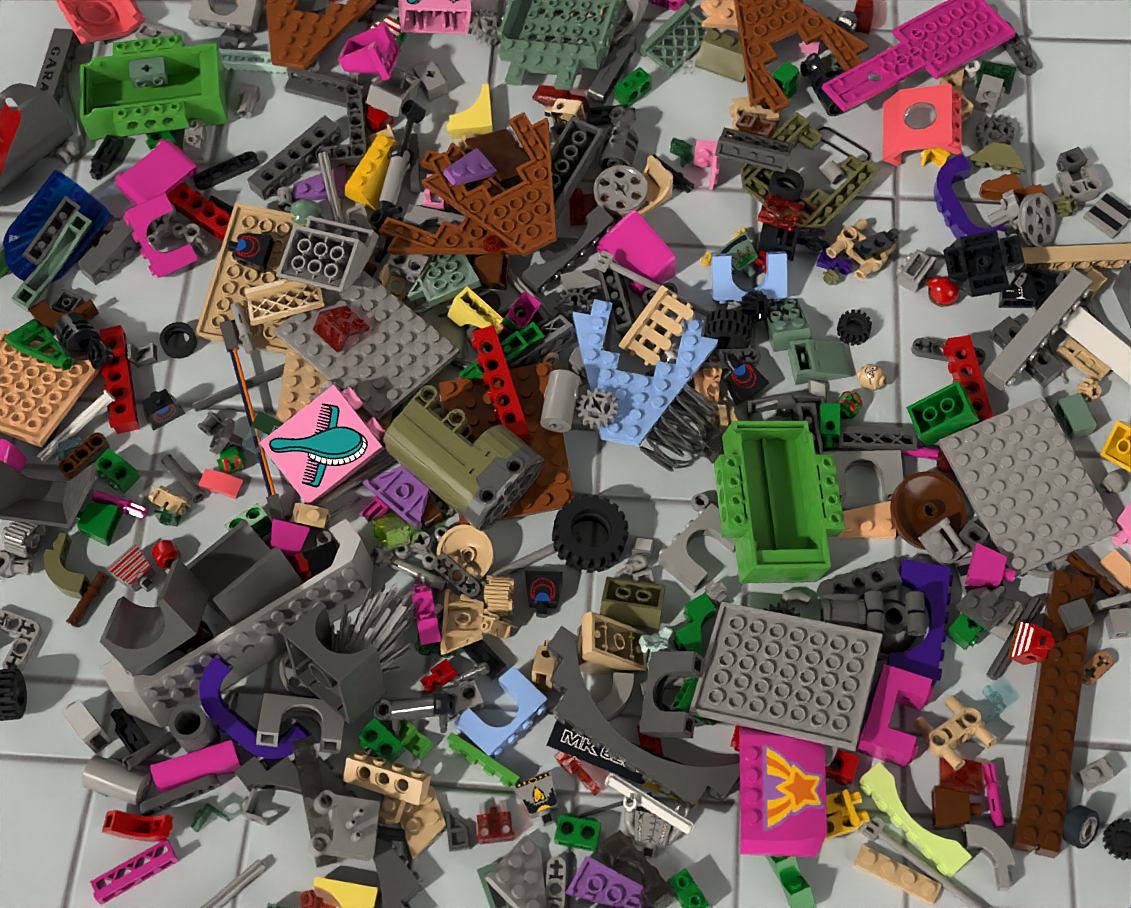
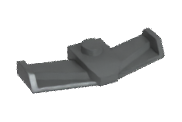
M782 394L748 400L747 417H750L752 413L775 410L776 416L790 417L796 403H815L816 410H818L820 404L824 403V396Z

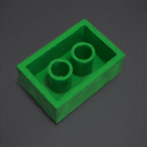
M959 381L906 407L919 439L927 447L979 421L969 395Z

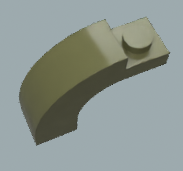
M59 532L57 539L53 542V550L45 549L44 567L50 580L62 593L81 599L90 581L85 574L66 570L65 562L72 540L67 533Z

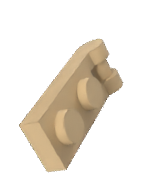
M1068 338L1064 345L1055 351L1060 358L1066 359L1087 377L1098 381V383L1111 369L1071 338Z

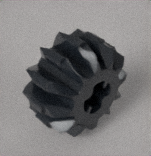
M749 291L741 297L742 302L739 304L742 306V309L740 311L748 315L753 322L762 321L768 316L767 311L770 310L768 303L770 301L766 300L767 295H764L762 291Z

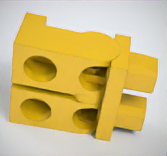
M846 789L826 795L827 835L824 842L850 832L858 831L860 826L869 822L870 818L866 810L856 812L854 808L855 805L862 803L859 791L848 793Z

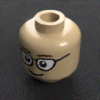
M866 364L859 369L857 380L861 387L877 391L886 384L887 376H885V371L882 367Z

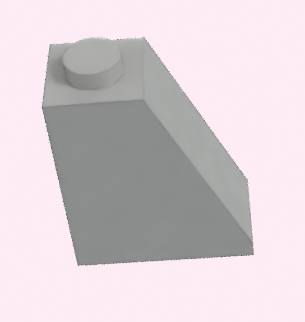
M80 700L72 702L62 712L84 743L95 754L112 742L109 735Z

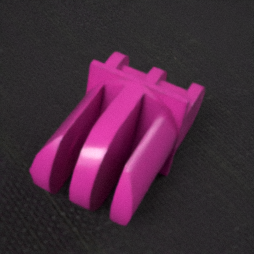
M374 495V500L360 512V515L365 517L374 527L387 514L390 516V512L393 510Z

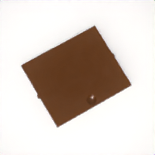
M507 129L465 139V143L472 151L478 148L497 170L495 176L501 183L520 178L516 167L530 161L525 149L519 147V142L515 141L514 136Z

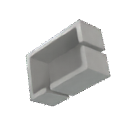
M394 67L390 79L383 81L380 75L370 85L366 103L375 109L387 112L390 116L398 117L401 114L404 103L417 97L422 79L407 73L403 88L401 89L400 86L405 71Z

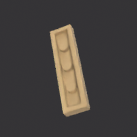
M865 845L861 846L853 864L930 905L934 904L942 884Z

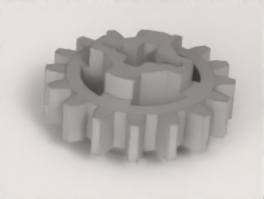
M480 9L470 19L471 25L469 29H473L471 35H476L475 40L480 39L481 44L486 42L487 46L491 43L495 45L497 42H500L497 31L501 27L502 20L498 19L499 15H494V11L488 13L487 9L484 11Z
M595 388L593 393L587 390V396L581 395V400L577 401L578 407H576L579 420H583L584 426L589 423L591 429L594 425H597V428L600 429L601 425L608 427V421L614 423V417L618 416L617 410L619 408L616 397H612V392L605 394V389L598 392L597 388Z

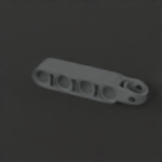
M624 35L617 46H614L590 85L587 98L603 104L606 102L636 51L637 41L634 36Z

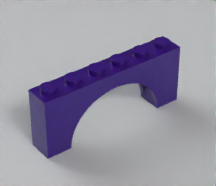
M903 559L899 569V575L902 579L901 585L912 591L924 593V604L929 617V629L926 638L917 647L906 652H890L887 665L932 679L931 686L934 687L937 680L940 681L942 676V669L939 668V663L944 658V649H941L942 642L945 643L947 631L944 630V624H947L949 612H946V605H949L951 600V593H948V588L952 586L953 575H950L951 567Z

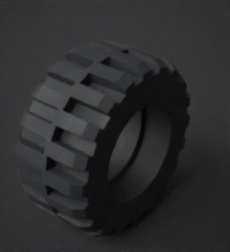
M588 494L582 495L581 499L574 497L571 499L570 504L566 502L562 505V509L556 514L552 531L553 548L556 552L558 551V557L561 561L566 560L565 565L569 568L573 565L576 567L575 571L581 572L584 569L587 570V573H593V570L597 569V572L604 571L605 566L610 568L614 565L615 561L621 558L628 539V522L624 520L625 514L623 511H618L619 506L616 503H609L610 499L606 497L600 499L599 495L593 494V497H588ZM582 521H594L605 528L608 533V540L597 547L584 546L573 537L572 528Z

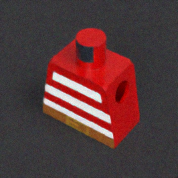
M1017 621L1007 658L1022 665L1044 661L1047 658L1048 650L1055 646L1052 632L1037 625Z

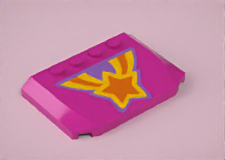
M739 727V855L816 857L827 835L825 750L822 744L754 728Z

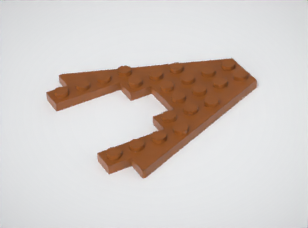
M266 0L272 65L306 70L378 0H348L347 4L330 2L325 15L297 11L300 3L299 0Z
M733 0L750 107L766 101L774 114L789 107V100L765 65L777 60L778 57L771 45L793 34L798 33L806 45L822 39L845 72L860 65L862 62L857 55L869 49L868 44L799 0Z
M525 112L508 120L530 158V161L516 167L517 173L523 181L522 183L492 198L484 184L467 192L463 184L453 186L443 175L445 169L452 165L445 152L429 159L435 174L421 180L425 188L525 257L557 241L549 121L545 118L532 125Z
M451 143L446 151L451 164L466 155L454 143ZM428 149L421 161V167L434 171L429 159L441 153ZM492 177L469 182L464 185L467 192L484 184L491 198L506 191ZM467 216L460 226L443 221L436 234L390 217L386 218L379 229L380 235L393 239L387 249L388 254H490L503 251L506 255H521Z

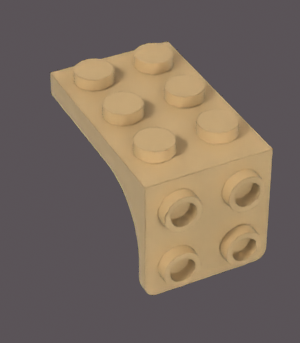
M652 155L648 156L646 168L642 172L647 182V198L644 204L636 210L642 217L672 198L673 175L662 166L659 159L654 158ZM635 179L631 183L637 185L641 181L639 179ZM640 194L632 195L634 200L641 198ZM620 202L616 206L618 208H624L626 204ZM625 215L616 216L621 220Z

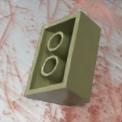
M709 28L702 40L695 67L742 83L745 79L740 40Z
M606 576L600 615L628 625L659 629L665 585Z

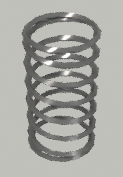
M687 384L683 385L684 390L700 405L681 395H676V400L692 415L675 406H668L669 411L683 424L667 416H661L662 422L675 434L659 426H654L656 434L667 444L656 438L646 437L649 445L659 454L643 446L639 447L645 455L670 472L674 471L673 467H677V464L653 442L680 457H684V453L661 432L687 446H692L691 442L669 422L695 436H699V432L677 412L705 426L707 425L706 421L685 402L709 415H714V412L705 403L714 409H718L716 404Z

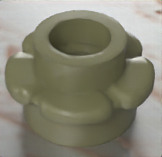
M828 269L826 272H823V280L828 285L837 284L840 278L833 270Z

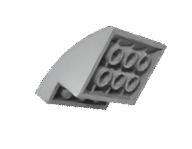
M309 216L305 227L293 226L276 276L343 293L354 283L364 269L379 235L374 230Z

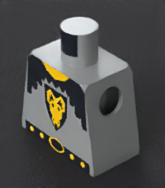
M550 771L513 786L517 798L530 819L540 817L543 826H548L555 822L551 812L558 809V803Z

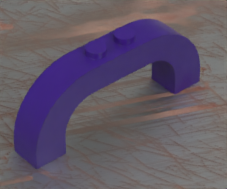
M964 154L948 160L938 172L934 185V199L937 204V210L939 213H942L946 226L950 228L955 238L958 239L959 237L993 230L1007 232L1004 225L986 229L974 225L969 220L952 189V185L967 179L971 166Z
M217 654L204 670L199 686L202 707L209 718L217 724V729L224 734L228 733L237 746H243L249 752L263 758H283L301 749L311 738L312 733L298 721L287 732L279 736L277 747L256 745L257 729L228 706L222 698V681L233 669V666Z

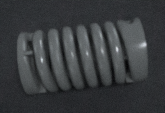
M184 704L175 709L169 719L170 732L187 753L220 744L221 737L218 730L199 706Z

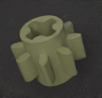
M1070 195L1058 196V200L1054 202V211L1056 214H1060L1061 218L1072 216V212H1075L1077 209L1076 200L1074 198L1070 199Z

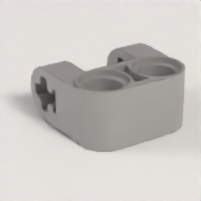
M1092 164L1081 167L1082 179L1077 181L1072 180L1068 171L1056 174V183L1062 195H1070V199L1074 198L1077 204L1093 200L1097 197L1102 182Z

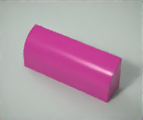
M232 740L151 765L150 768L158 790L161 793H165L210 774L220 776L235 771L242 766L238 748Z

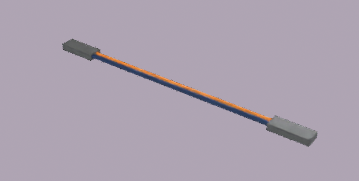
M231 320L220 322L227 353L229 352L231 355L268 492L266 499L272 521L273 518L286 520L279 494L275 492L264 448L260 444L259 430L251 426L255 420V415L237 352L239 346Z

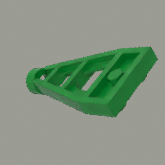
M35 318L4 336L5 342L16 350L60 367L63 370L70 369L74 363V359L66 354L47 327L40 324ZM39 337L45 340L38 347L28 345ZM51 347L56 350L51 355L43 353Z

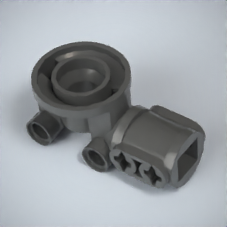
M880 591L866 592L864 594L865 601L857 594H826L821 600V622L883 634L879 651L882 653L903 652L911 647L917 636L927 633L924 593L920 591L906 593V604L894 599H883V593ZM885 615H894L900 619L901 623L897 625L890 624L885 619Z

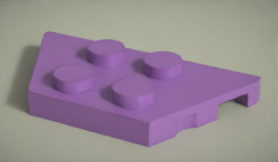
M402 465L390 472L379 474V477L370 481L367 479L363 482L371 492L417 531L430 494L429 488Z

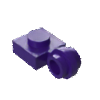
M823 248L816 266L833 271L838 267V271L843 275L851 273L853 266L850 260H839L841 254L831 258L826 253L827 249Z

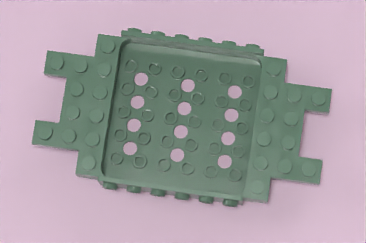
M625 0L508 1L506 13L502 16L501 27L497 31V36L501 41L498 50L501 61L511 62L505 78L506 85L523 86L527 73L557 75L554 82L555 89L572 91L579 68L599 69L603 58L607 57ZM602 7H604V9H603V14H602V17H601V16H600V11H601ZM542 9L548 10L544 14H539V11ZM558 10L564 11L560 16L555 15V12ZM577 11L580 13L576 17L571 16L573 12ZM589 13L596 14L592 18H587V15ZM533 35L539 36L535 40H530V37ZM549 36L555 37L551 42L546 41ZM564 38H571L567 43L562 42ZM581 39L587 40L583 45L578 44Z

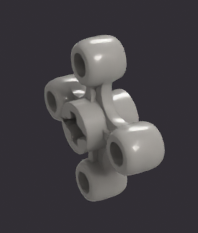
M172 203L170 204L173 211L157 217L147 228L153 230V234L149 235L147 240L155 250L161 248V238H166L170 234L176 239L181 240L185 238L183 232L185 226L182 223L170 224V219L174 218L177 213Z
M420 522L417 531L406 523L407 530L413 534V539L408 544H397L394 548L395 556L406 560L411 553L416 552L423 556L422 563L424 568L434 570L433 561L436 555L431 552V548L435 543H439L442 538L440 535L445 534L448 529L441 526L434 533L428 535L426 532H422V522Z

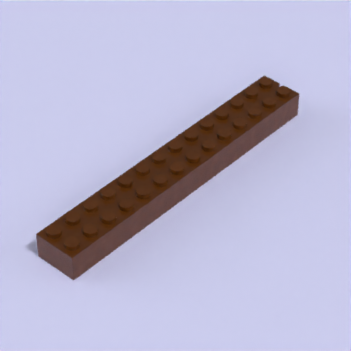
M1054 570L1049 578L1042 625L1043 629L1052 632L1055 646L1048 650L1047 658L1044 661L1037 662L1011 849L1031 853L1037 844L1040 846L1035 850L1036 855L1053 859L1060 853L1062 828L1066 810L1089 631L1088 626L1068 633L1057 610L1061 605L1084 598L1091 612L1095 578Z

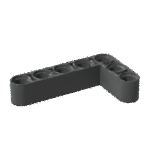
M350 83L345 90L350 144L319 148L315 155L320 168L319 153H328L331 169H334L344 164L346 167L358 166L368 151L363 95L361 87L357 83Z

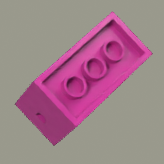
M883 664L877 678L856 752L905 768L908 762L911 763L918 749V745L915 744L916 737L888 728L895 703L921 711L923 705L927 706L934 687H931L932 679Z

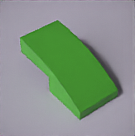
M405 719L400 720L399 737L396 738L404 745L405 749L421 761L435 745Z

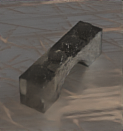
M619 830L600 842L598 854L611 869L625 868L631 870L640 878L643 888L639 902L644 908H666L672 904L675 895L673 886L661 877L658 869L646 860L644 853L638 851L629 836L624 835Z

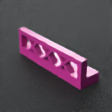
M166 839V842H160L90 881L94 890L95 900L103 905L179 862L169 840ZM166 846L168 851L156 857L158 850ZM146 858L150 860L148 863L137 868L141 859ZM124 869L131 870L130 873L117 879L120 871ZM104 880L112 881L101 889L97 885Z

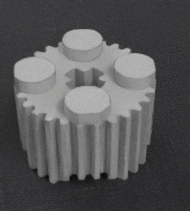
M12 521L9 527L3 529L1 537L5 541L4 549L7 552L24 558L31 557V555L36 557L42 548L40 545L43 538L42 535H46L47 532L46 525Z

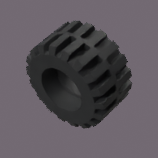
M731 309L715 310V312L707 315L704 337L718 340L715 349H746L751 342L753 321L748 315L740 311Z
M18 668L1 669L0 721L21 719L27 705V690L24 677Z

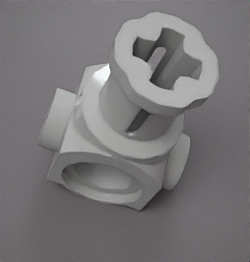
M0 550V564L5 562L0 567V580L15 575V573L32 574L34 567L32 558L17 559L16 556H10V552Z

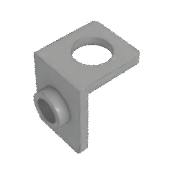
M252 788L249 797L247 796L244 799L242 815L247 820L268 826L265 818L251 814L259 796V792Z

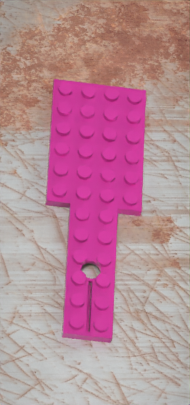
M947 0L894 28L892 34L900 42L899 44L824 83L822 89L843 112H846L924 68L937 80L1015 37L1016 31L985 0ZM868 74L879 75L881 79L877 82L871 81L868 78Z

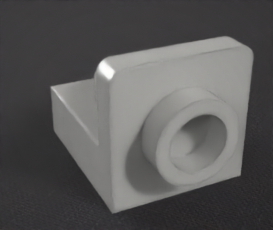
M1104 758L1098 759L1097 762L1076 773L1087 792L1110 781L1114 777L1111 765L1105 762Z

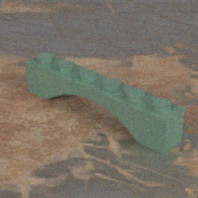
M78 211L73 214L45 258L12 296L13 303L29 313L28 309L35 305L91 229L92 221Z

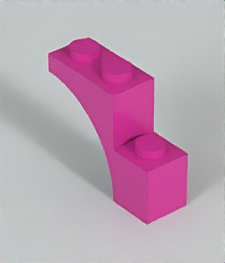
M425 583L415 584L414 588H411L410 591L412 601H415L413 606L415 616L417 617L416 622L420 643L425 645L440 642L441 637L430 585L426 586Z

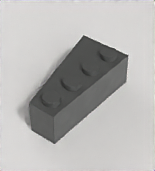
M123 218L120 221L116 220L112 225L114 228L109 234L106 235L104 233L100 238L98 246H92L77 263L82 274L95 285L105 280L110 273L118 269L122 263L142 248L140 242L136 243L131 234L134 232L131 225L127 226Z

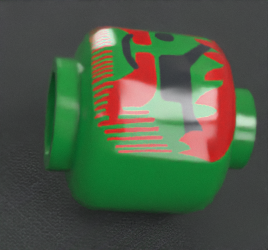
M855 391L843 392L835 402L840 403V417L843 419L854 418L863 407L861 396Z
M236 446L222 450L219 453L220 459H217L220 470L224 469L227 474L244 469V464L247 463L242 448L238 449Z

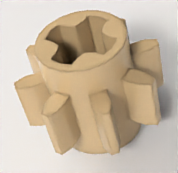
M1085 378L1084 382H1079L1077 385V394L1081 393L1083 399H1086L1087 402L1092 403L1093 398L1096 399L1101 394L1098 381Z

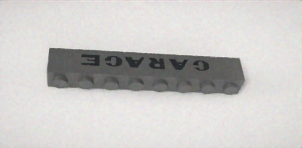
M54 28L36 84V88L54 97L58 105L60 99L63 98L64 86L67 85L68 73L71 72V64L75 59L76 48L79 46V39L72 29Z

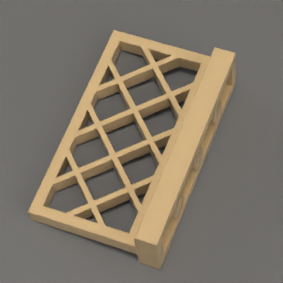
M287 279L245 289L252 326L325 307L322 288ZM303 295L308 296L305 300L300 299ZM313 299L319 300L317 302L310 303ZM285 300L290 301L287 305L282 304ZM295 303L300 304L298 307L292 308ZM267 305L271 306L268 310L264 309ZM277 308L282 309L280 312L274 313ZM259 313L263 314L261 317L255 318Z

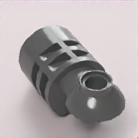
M617 106L610 113L611 128L606 132L599 159V166L602 170L618 165L633 166L639 138L635 132L629 129L636 117L635 111L631 108ZM618 172L615 175L623 176L625 174L623 172Z

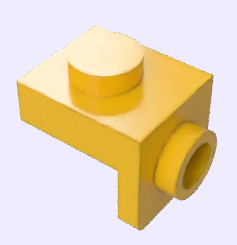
M939 147L925 148L920 156L922 158L920 165L924 167L929 160L942 167L949 160L951 153Z

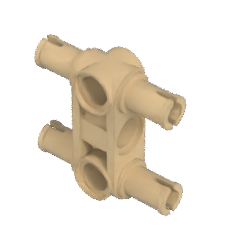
M859 219L852 227H844L840 235L836 237L835 243L826 250L827 255L831 258H835L843 250L862 266L855 271V276L859 280H863L870 272H878L887 261L888 256L896 250V245L893 244L891 249L863 261L852 249L854 244L866 239L861 234L868 227L867 222L863 219Z
M952 695L945 701V705L954 712V717L938 728L933 729L924 717L921 716L914 721L913 726L924 736L930 753L944 758L956 771L965 764V761L954 751L956 747L971 737L977 736L987 748H990L997 742V738L985 728V722L981 719V714L978 710L965 707L955 695Z

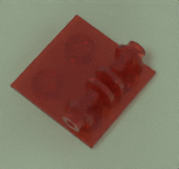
M576 188L569 200L570 225H586V216L598 206L594 194H583L580 188ZM602 196V197H601V200L604 201V202H605V196Z

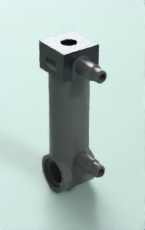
M448 693L433 694L430 697L398 700L381 699L375 703L373 713L380 720L392 722V731L395 737H399L400 720L437 716L439 717L440 732L446 733L448 717H455V696ZM387 707H389V711L385 715V710Z

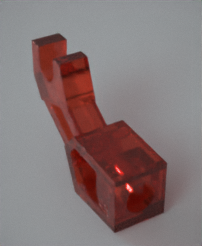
M561 751L554 756L558 764L571 776L575 774L584 787L589 789L594 796L601 791L597 783L582 768L583 765L576 756L573 757Z

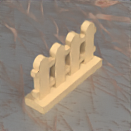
M661 285L618 346L634 358L638 355L644 359V364L647 367L650 365L656 367L657 361L662 362L661 357L658 355L661 350L670 351L673 348V344L669 340L673 334L681 336L684 333V328L680 325L684 319L687 321L694 319L695 313L691 310L693 306L689 303L685 306L677 300V295L672 294L666 287ZM669 310L679 315L675 321L666 316ZM658 325L668 330L664 336L655 331ZM647 340L656 345L653 351L644 346Z

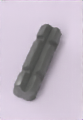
M482 662L477 667L474 666L463 671L461 675L458 674L452 679L454 685L458 687L463 681H472L481 677V674L489 673V665Z

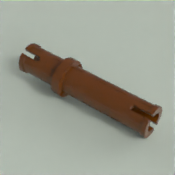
M1075 551L1070 553L1069 557L1065 559L1082 575L1095 578L1094 587L1096 589L1099 588L1109 598L1118 596L1116 594L1121 592L1107 580L1108 577L1102 576Z
M98 571V574L92 583L87 585L85 588L86 592L66 620L68 624L75 628L78 627V624L95 598L100 596L101 589L110 578L108 575Z

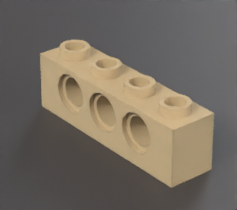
M356 751L346 758L343 777L344 782L416 805H420L427 799L431 775L424 773L421 769H410L405 767L404 764L391 763L382 757H372L363 751Z

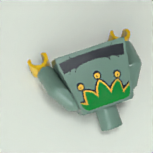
M741 228L740 233L735 231L734 239L714 253H729L731 255L732 275L742 270L746 277L749 278L757 272L751 265V262L758 258L756 240L745 233V228ZM706 252L705 257L707 259L701 257V262L704 266L711 265V253Z

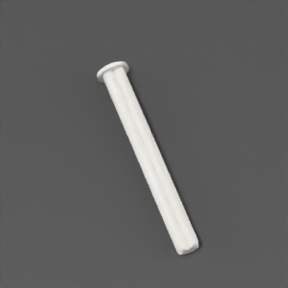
M104 390V394L37 453V457L43 462L47 461L112 401L115 402V398L107 390Z
M610 773L605 780L607 787L616 789L631 800L635 796L636 803L685 834H690L694 830L693 822L618 775Z

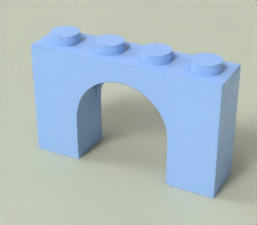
M785 251L766 252V276L759 286L752 289H743L734 284L731 274V255L729 253L711 254L713 301L723 304L727 303V300H735V302L741 303V297L749 291H762L764 295H767V299L771 298V301H782L783 298H787V253Z
M514 666L498 679L500 687L516 701L519 707L516 718L510 724L504 727H491L485 724L470 708L454 721L455 728L475 748L492 759H497L503 753V748L508 743L510 745L514 743L518 738V734L523 729L527 730L533 724L532 720L537 715H543L548 709V699Z

